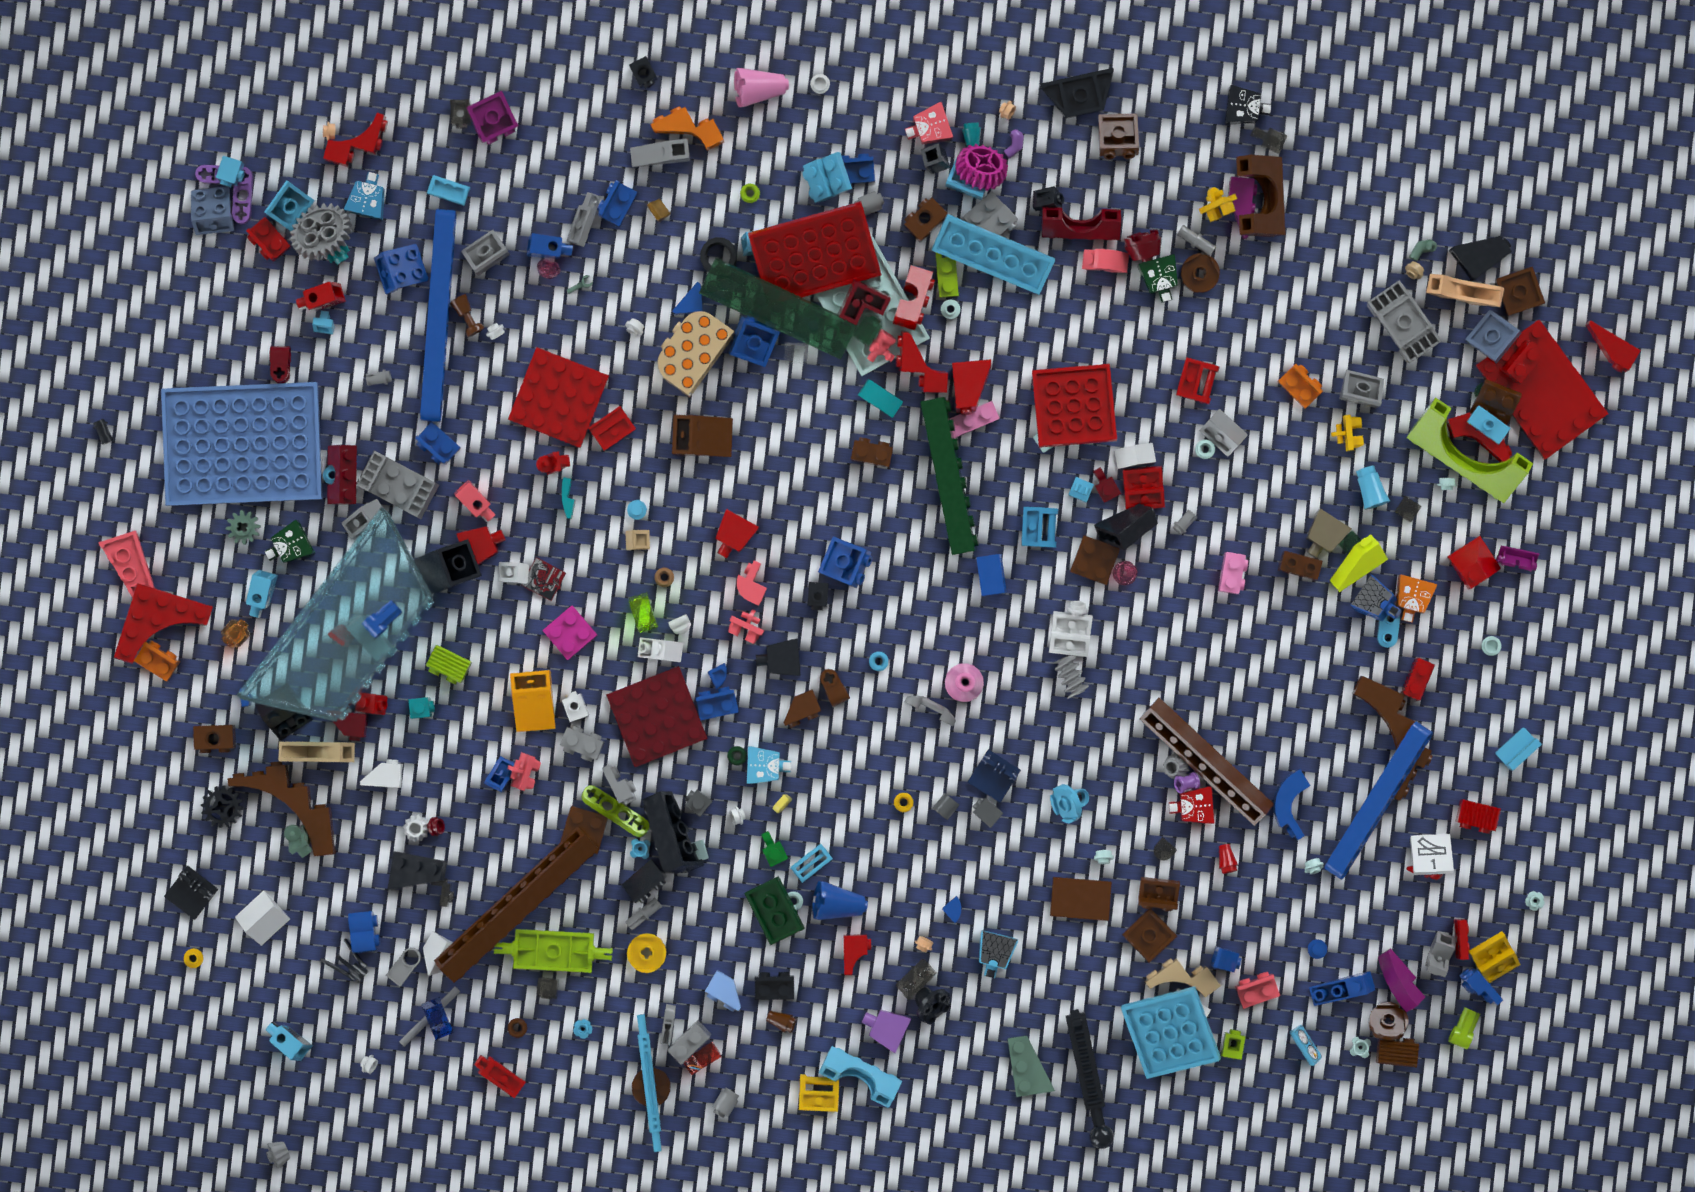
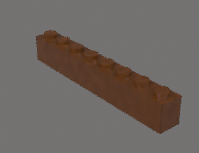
M1159 697L1139 718L1254 826L1274 805L1272 801Z

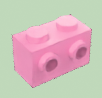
M1230 552L1224 553L1218 591L1239 594L1240 591L1244 590L1245 579H1242L1243 571L1246 572L1248 567V560H1245L1246 555Z

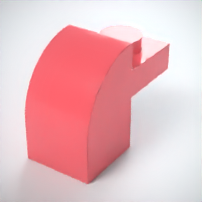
M1109 249L1084 250L1082 269L1127 273L1129 254Z
M754 560L752 564L748 563L745 569L746 578L738 575L737 589L744 599L759 606L767 588L753 582L761 566V563Z

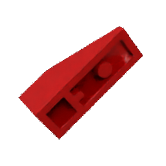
M1588 321L1585 326L1608 362L1613 364L1612 368L1621 373L1629 371L1641 350L1593 321Z

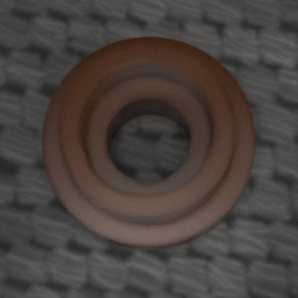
M521 1018L512 1019L508 1024V1032L512 1037L520 1038L527 1032V1024ZM516 1024L521 1026L520 1031L514 1030Z

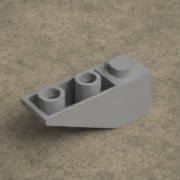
M688 139L670 140L630 148L632 167L690 161Z

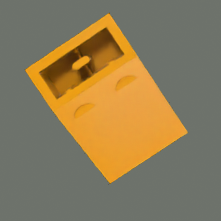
M551 670L510 673L516 732L556 729Z

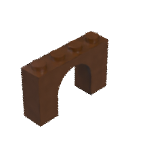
M1253 154L1236 157L1237 176L1254 178L1261 185L1264 194V205L1259 214L1239 215L1240 235L1261 237L1286 235L1282 157Z

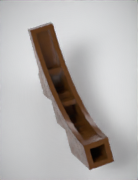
M1360 676L1352 694L1364 700L1377 711L1386 723L1397 750L1410 727L1416 722L1397 713L1398 710L1402 711L1406 700H1404L1405 695L1364 676ZM1428 748L1423 750L1394 799L1401 801L1402 798H1406L1409 791L1407 785L1410 780H1414L1417 774L1416 766L1424 768L1425 765L1429 766L1433 757L1430 755L1432 750Z
M282 761L271 762V766L266 767V775H264V771L252 772V776L244 777V773L232 774L233 778H227L228 786H245L259 789L274 795L286 803L305 826L311 840L314 856L336 854L331 807L326 808V804L314 805V809H312L310 786H304V782L293 783V787L290 788L288 764L283 765Z

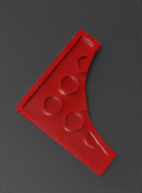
M137 583L114 659L133 664L135 656L142 645L152 635L175 624L207 626L213 607Z

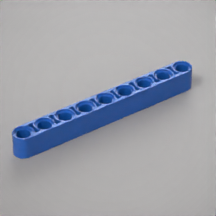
M1417 721L1413 723L1327 861L1325 870L1341 880L1346 876L1433 735L1431 730Z

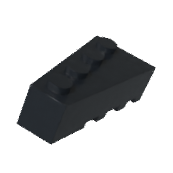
M660 791L642 799L663 872L688 873L704 866L703 860H698L695 853L698 850L695 843L691 844L687 835L690 832L687 825L680 819L682 813L672 791Z

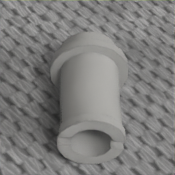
M383 369V372L366 374L368 386L382 383L388 385V382L392 381L391 373L386 371V369Z
M1187 510L1178 522H1174L1173 529L1180 535L1186 533V529L1197 519V516L1190 510Z

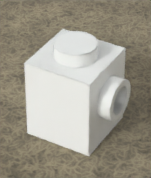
M575 691L565 695L566 699H563L562 702L569 722L589 716L581 693L577 694Z

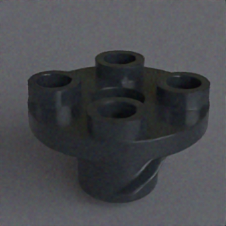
M923 987L915 995V1002L918 1006L917 1017L928 1025L934 1023L937 1017L951 1008L949 1003L950 994L945 989L932 991L928 987Z

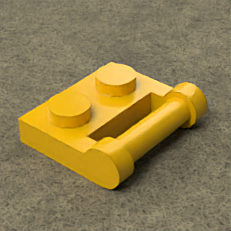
M800 1074L799 1110L838 1112L839 1080L835 1082L827 1077H809L806 1074ZM806 1084L833 1085V1091L806 1090Z

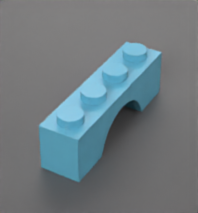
M833 1046L830 1048L819 1071V1074L835 1082L845 1076H854L863 1080L870 1089L871 1100L887 1108L890 1107L902 1083L896 1076L887 1074L878 1067L869 1065L860 1058L853 1057L842 1049Z

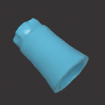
M1374 465L1356 471L1364 510L1390 502Z

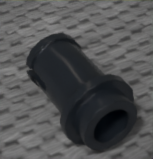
M101 419L93 423V429H96L102 445L114 440L106 425L108 422Z

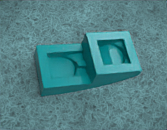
M870 379L866 381L858 394L859 397L891 418L894 417L903 403L902 400Z
M563 477V508L566 517L572 519L576 503L575 499L569 498L572 479Z

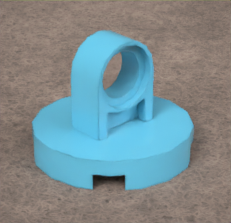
M1065 784L1053 788L1052 791L1054 793L1050 795V801L1056 815L1060 814L1064 818L1062 821L1068 824L1078 820L1081 817L1082 807L1089 801L1088 792L1085 789L1073 790ZM1078 793H1081V795H1082V801H1081V802H1080L1079 797H1078V795H1077Z

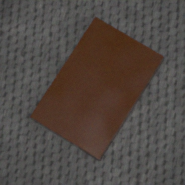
M1053 877L1050 916L1109 921L1112 882Z

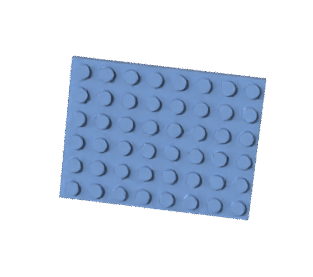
M318 382L161 389L165 506L323 499Z

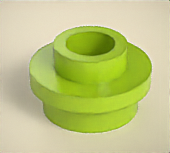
M749 183L741 188L740 195L746 203H754L758 200L760 191L756 185ZM752 190L754 195L748 197L746 195L747 191Z

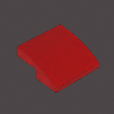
M1162 466L1122 469L1126 509L1139 503L1151 508L1165 507Z

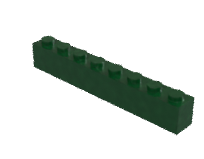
M946 397L921 401L951 553L956 555L977 550L976 546H979L977 534H973L972 527H975L973 515L969 514L968 508L971 507L970 498L965 495L964 489L967 488L966 478L961 475V469H963L962 459L957 456L956 450H959V443L957 438L954 439L952 432L955 431L954 420H950L949 412L952 411L950 401L946 400Z

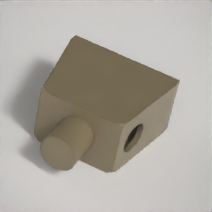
M1318 509L1306 536V539L1313 543L1307 553L1315 558H1318L1322 550L1331 553L1352 528L1322 509Z

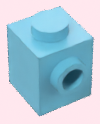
M223 156L216 178L220 180V184L231 188L232 185L237 186L238 182H242L244 163Z

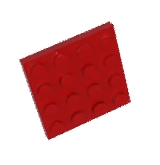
M536 347L508 420L581 448L609 375Z
M1110 364L1032 370L1039 448L1117 441Z

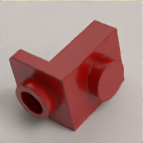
M357 692L355 711L385 715L388 696Z

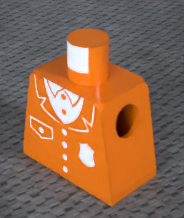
M1399 575L1396 606L1404 609L1401 620L1413 623L1415 612L1425 613L1437 584Z

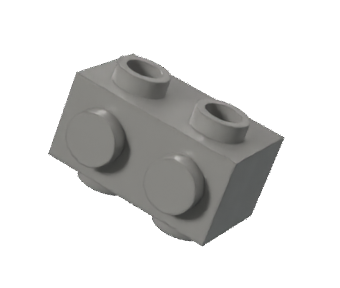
M572 725V728L567 727L560 746L564 747L563 751L573 755L574 752L582 754V759L590 762L593 759L598 760L605 742L601 740L602 736L592 732L590 735L582 733L584 729Z

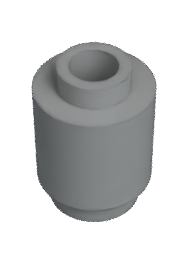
M875 191L859 197L854 202H862L865 216L883 209L882 204H885L881 194H876Z
M725 1088L712 1106L715 1108L714 1113L722 1118L725 1115L729 1117L738 1102L739 1095Z

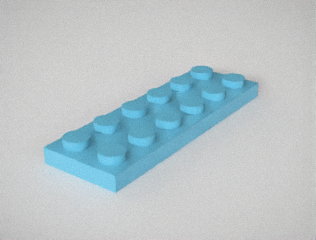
M949 214L946 215L932 246V251L1038 295L1055 262L1053 257Z

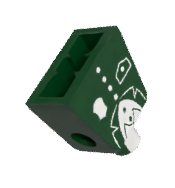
M1175 254L1139 263L1137 267L1149 293L1159 292L1161 303L1173 300L1170 289L1178 286Z
M294 520L272 536L271 540L274 546L265 550L269 561L280 556L283 563L315 554L299 520Z

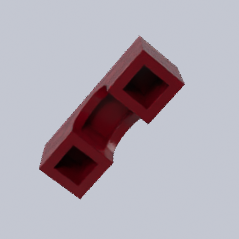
M357 445L328 446V465H332L335 468L336 475L334 482L327 485V504H356Z

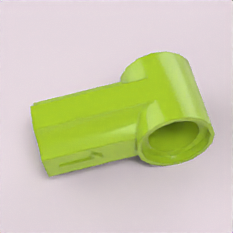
M1464 1007L1457 1026H1454L1448 1042L1467 1050L1472 1042L1473 1031L1480 1013Z

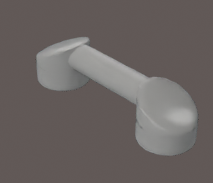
M907 696L904 701L917 709L922 704L942 714L939 720L951 726H954L956 722L954 716L946 707L924 696Z

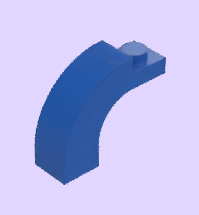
M1300 769L1288 775L1280 783L1273 802L1274 816L1278 826L1283 827L1287 824L1286 831L1291 838L1295 837L1296 840L1301 839L1305 835L1292 815V803L1300 792L1310 787L1309 782Z

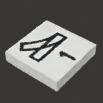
M1450 834L1416 835L1410 837L1414 875L1452 874L1454 872Z

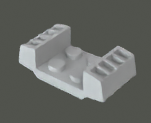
M1400 280L1367 302V307L1374 317H1378L1400 349L1398 352L1407 363H1411L1442 341Z
M373 451L356 483L360 488L419 519H422L439 487V484L376 451Z

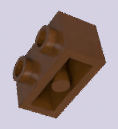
M859 437V441L854 440L851 461L889 468L893 447H889L890 443L878 441V444L870 443V439Z

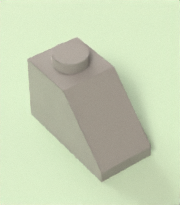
M378 499L360 507L341 524L350 538L353 539L387 516V513Z

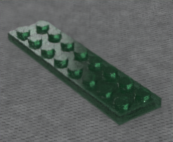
M716 257L699 291V294L748 317H753L765 325L840 360L857 325L840 318L838 314Z

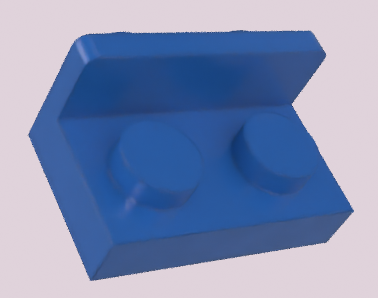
M869 154L857 155L858 158H850L849 155L842 156L850 184L875 182L873 156L869 157Z
M616 180L614 184L610 183L606 191L608 196L605 201L601 200L597 210L599 211V217L620 227L638 192Z
M432 421L419 436L415 437L418 441L416 445L424 452L429 450L433 454L431 458L439 465L441 462L446 465L461 449L458 444Z
M729 687L719 688L718 693L711 694L710 691L700 692L699 697L695 698L700 721L739 713L734 689L730 690Z

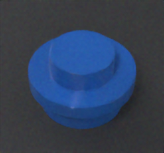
M1312 940L1307 947L1308 954L1314 959H1321L1327 953V945L1322 940Z

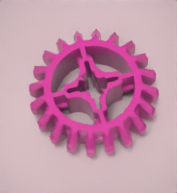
M975 143L974 147L968 145L967 148H963L957 156L955 169L957 171L956 174L960 176V180H965L966 185H972V189L978 187L979 190L985 188L988 191L990 188L995 190L997 186L1003 183L1007 176L1008 165L1006 163L1007 160L1003 159V154H998V150H992L991 146L987 148L984 144L978 146Z

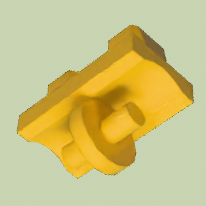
M1216 187L1210 188L1207 192L1206 200L1211 203L1199 208L1200 214L1206 213L1210 222L1222 218L1219 208H1221L1223 216L1235 212L1232 201L1237 199L1236 194L1222 197L1224 194L1222 190Z
M1344 415V431H1342V424H1336V432H1332L1331 437H1337V443L1342 444L1343 436H1345L1346 451H1353L1354 448L1364 446L1363 435L1353 436L1352 429L1362 428L1361 417Z

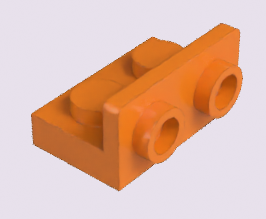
M1295 364L1277 382L1306 409L1323 392L1321 389L1322 385L1315 378L1312 380L1307 375L1309 372L1304 366Z
M153 640L150 642L146 641L134 662L168 682L180 661L176 660L177 655L168 650L166 653L160 650L161 645Z

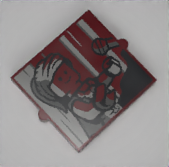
M536 557L529 569L528 583L521 586L552 601L557 590L561 588L560 584L566 572Z

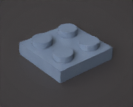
M1489 310L1465 340L1497 363L1520 336L1521 331L1492 310Z

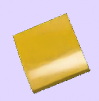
M1503 931L1469 950L1477 969L1488 983L1521 965Z

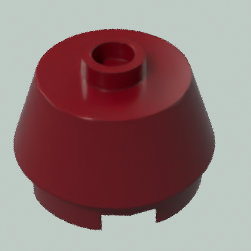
M1152 229L1150 233L1138 232L1124 238V248L1133 261L1141 260L1142 262H1147L1160 254L1162 237L1159 236L1158 229Z

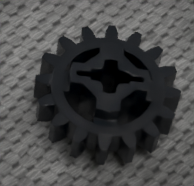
M225 785L222 786L221 790L218 786L214 787L215 792L208 790L209 797L203 796L206 803L201 804L202 807H205V810L201 813L207 814L205 821L212 820L211 825L215 826L218 823L219 828H222L224 823L227 827H230V821L234 824L237 823L236 817H242L239 810L244 809L239 804L243 802V799L237 798L240 793L233 794L234 788L232 787L227 791ZM223 794L229 795L233 800H227ZM214 797L215 802L213 806L210 807V802ZM221 802L222 804H230L224 808V812L219 809L215 810V808L221 805ZM232 807H235L234 813L230 817V811ZM217 813L222 820L215 818L212 814Z

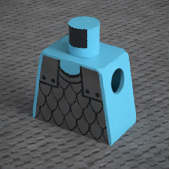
M981 930L979 963L986 964L984 976L995 978L998 967L1007 968L1018 939Z
M271 1022L266 1028V1031L272 1035L269 1041L290 1060L301 1061L313 1046L289 1026L281 1025L279 1027L275 1022Z

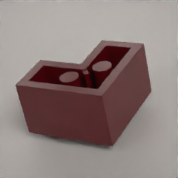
M854 279L837 315L857 325L865 308L883 316L891 297Z

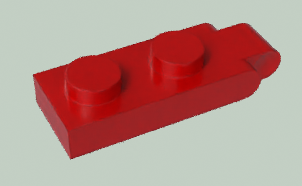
M480 1055L474 1063V1066L480 1069L478 1071L480 1075L513 1098L517 1096L526 1083L525 1080L490 1056L486 1059Z

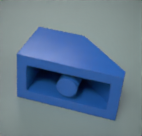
M1215 946L1210 965L1218 969L1235 972V969H1239L1242 958L1239 957L1240 953Z

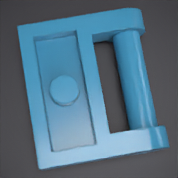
M1023 507L1021 546L1056 548V515H1058L1059 509ZM1043 514H1048L1047 541H1041Z

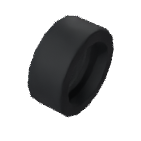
M715 237L703 245L700 251V260L703 267L709 273L724 275L735 267L737 252L735 246L729 240L723 237ZM722 245L729 250L730 260L727 265L716 268L708 262L707 253L711 247Z

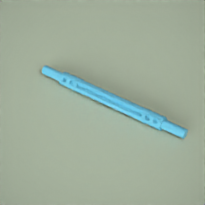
M645 1014L637 1015L639 1028L637 1036L649 1132L652 1133L654 1152L662 1151L659 1133L661 1127L650 1039L646 1029Z

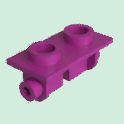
M1501 545L1496 561L1502 566L1515 567V565H1519L1520 569L1532 572V570L1536 571L1537 569L1536 562L1539 553Z

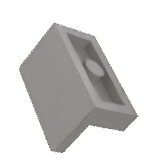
M1220 409L1199 430L1227 457L1247 437V433Z

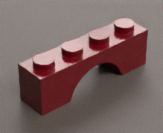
M1043 207L1042 238L1120 240V209H1101L1095 217L1089 220H1075L1067 216L1063 208Z

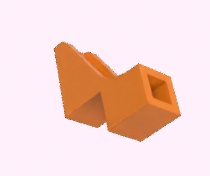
M680 106L670 111V115L666 117L663 115L653 119L654 123L650 124L655 133L695 136L703 143L707 151L724 143V139L714 119L710 121L708 118L698 123V127H695L686 107L682 109Z

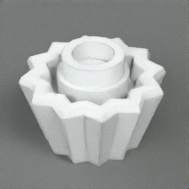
M411 815L409 819L405 820L406 824L403 826L405 829L403 834L407 835L408 839L416 842L417 840L422 841L424 837H427L429 831L427 829L428 822L425 820V817Z

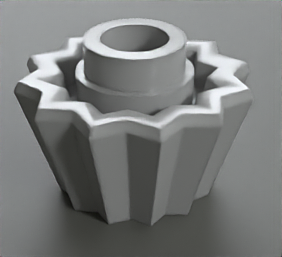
M1175 753L1168 756L1163 764L1165 774L1172 779H1175L1177 776L1185 777L1187 772L1190 771L1188 764Z
M284 1142L267 1144L269 1150L266 1152L267 1158L270 1163H274L276 1168H280L290 1159L289 1151Z

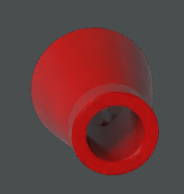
M1230 844L1220 845L1219 869H1221L1222 874L1236 872L1238 863Z

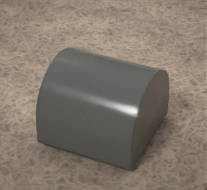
M944 793L933 806V809L948 820L959 807V804Z

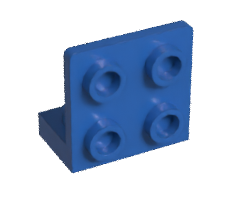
M417 244L384 251L374 257L385 294L428 281Z

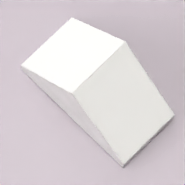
M1153 443L1132 445L1114 450L1117 469L1156 462Z

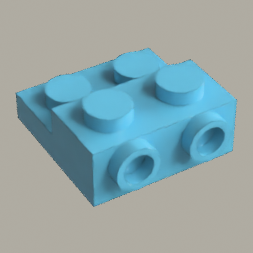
M835 152L822 159H817L803 165V178L808 181L810 187L809 196L815 203L826 201L852 189L840 152Z

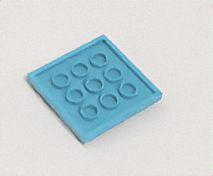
M1196 987L1121 1006L1146 1079L1220 1061L1221 1056Z

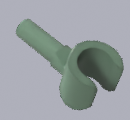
M590 275L583 276L581 282L567 289L568 294L582 287L590 288L593 282L590 284L584 283V279L589 278Z

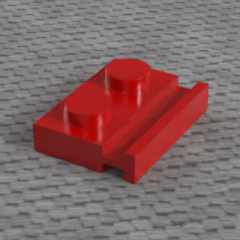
M621 406L588 427L604 451L636 430Z
M1454 919L1456 959L1469 960V925L1465 919Z

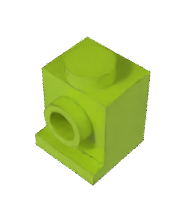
M1230 1029L1229 1033L1225 1032L1221 1056L1242 1060L1246 1036L1241 1035V1031ZM1231 1040L1236 1041V1045L1234 1047H1231L1229 1045V1042Z

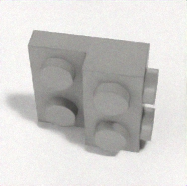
M992 191L963 216L966 222L1000 236L1005 231L1010 233L1017 226L1015 222L1018 221V218Z
M609 764L602 768L618 803L623 802L626 805L636 800L634 794L636 788L632 780L628 781L625 778L619 781L618 778L621 775L616 766L612 767Z

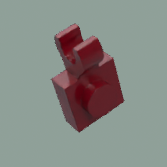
M1101 467L1093 471L1099 484L1095 485V488L1103 503L1121 494L1112 476L1106 479Z

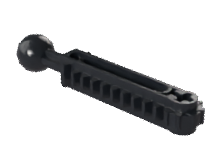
M1078 1009L1071 1010L1070 1015L1065 1017L1085 1109L1090 1110L1093 1122L1089 1140L1095 1148L1106 1149L1113 1143L1114 1133L1104 1122L1101 1107H1105L1086 1015L1085 1012L1079 1013Z

